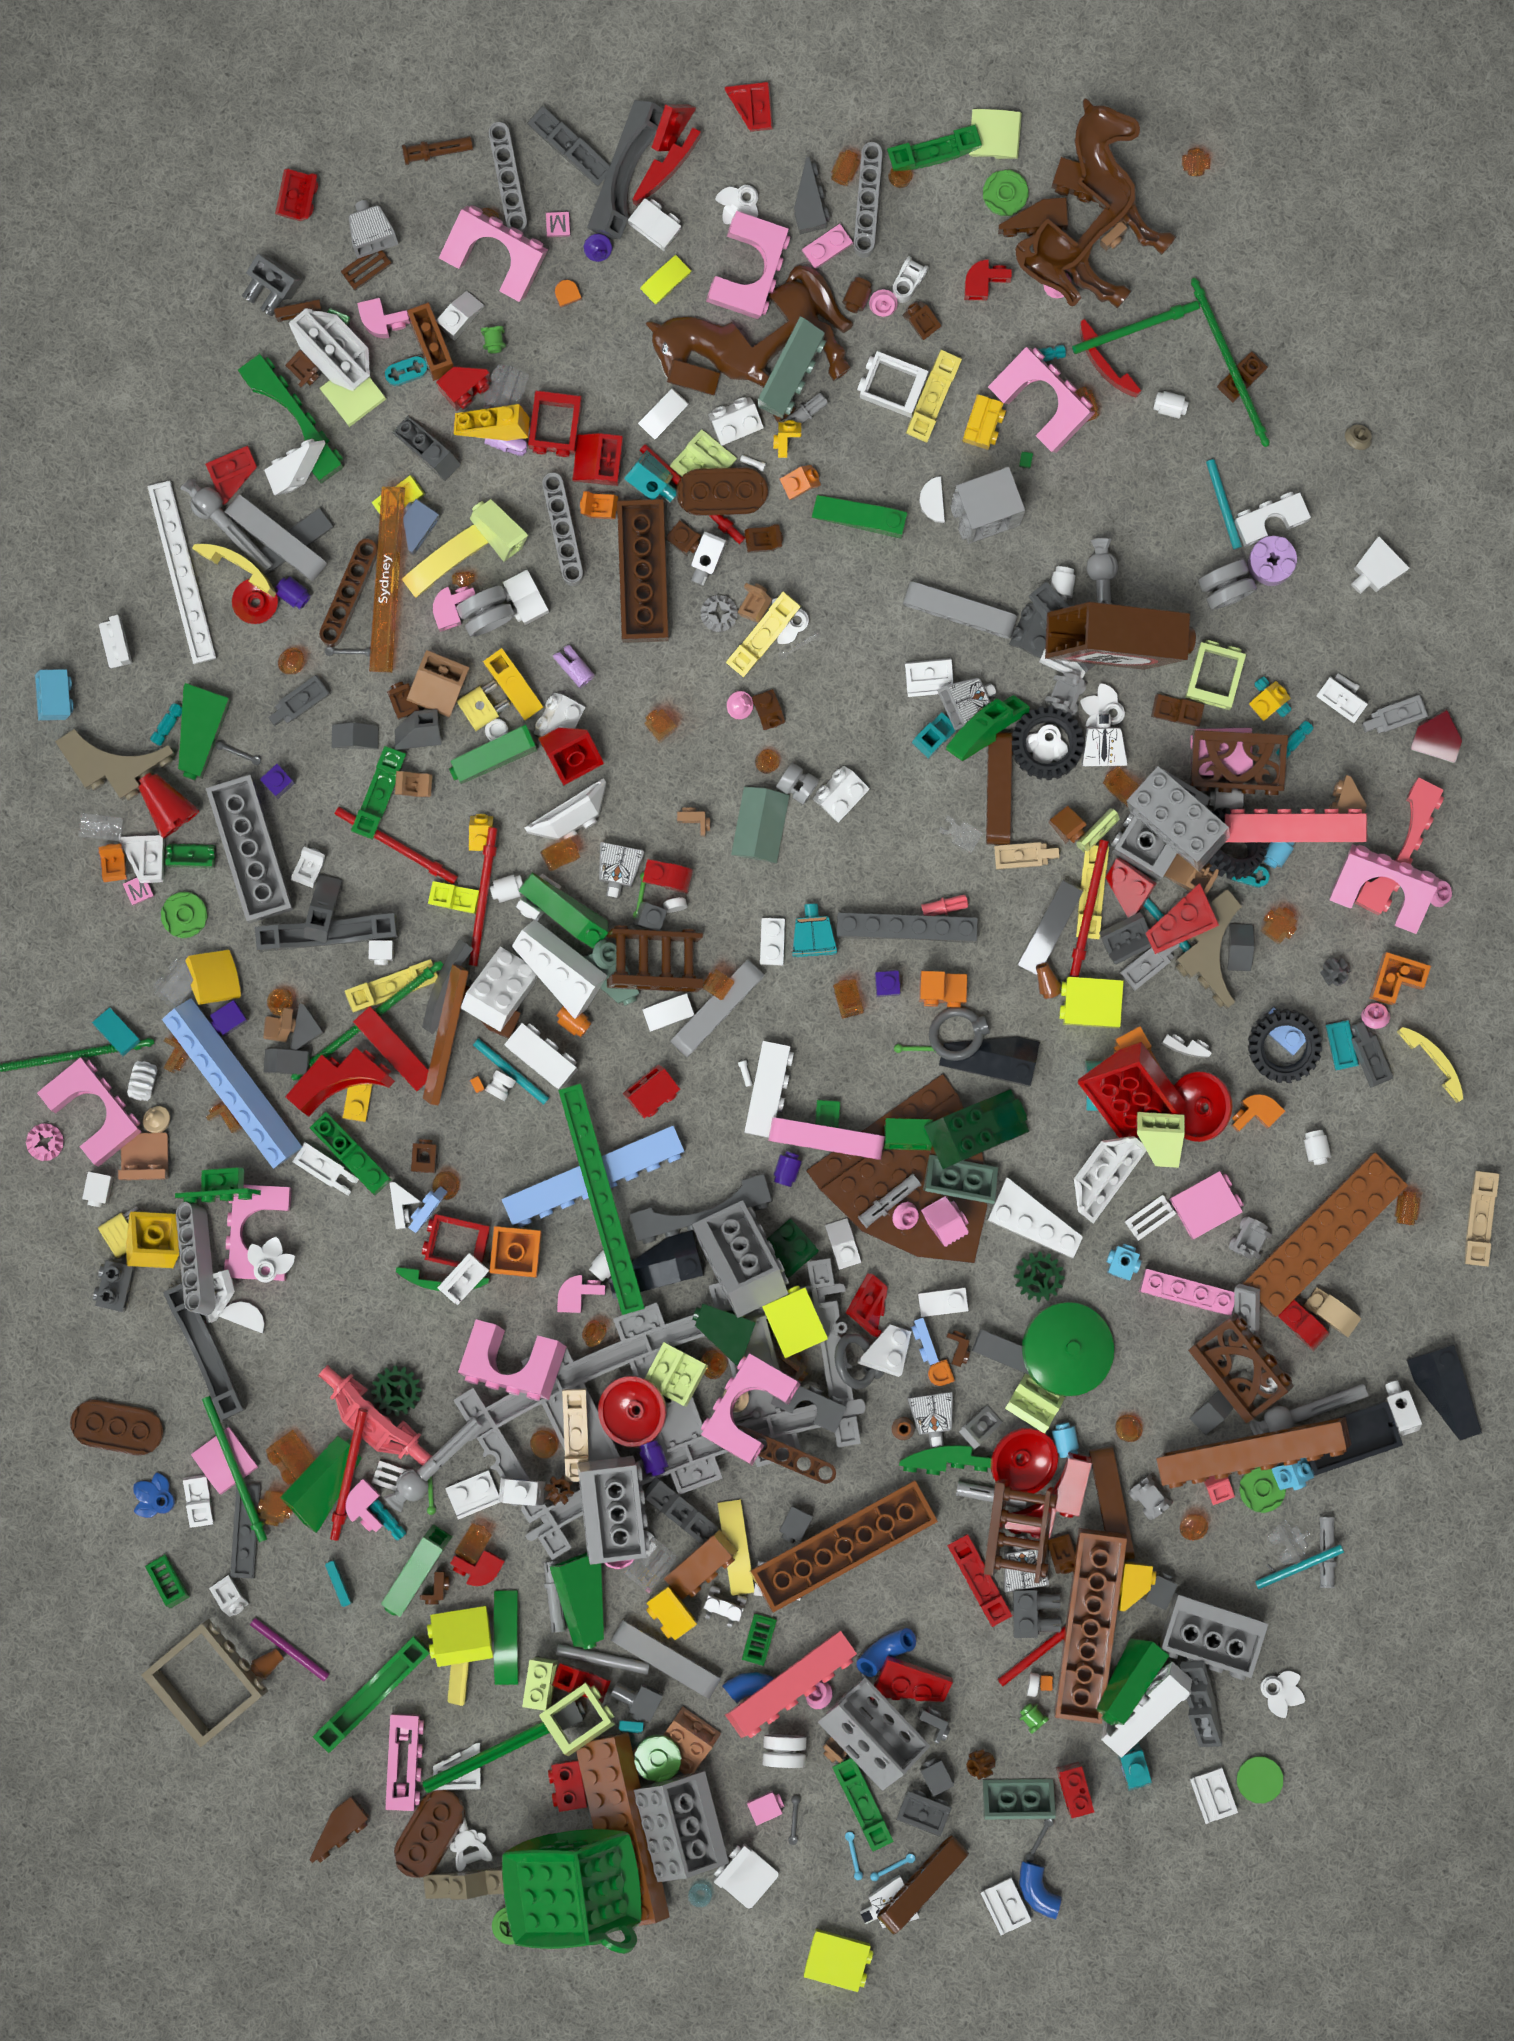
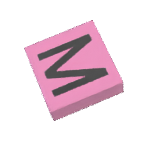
M569 212L546 213L547 237L570 236Z
M138 878L123 884L133 906L154 897L149 883H140Z

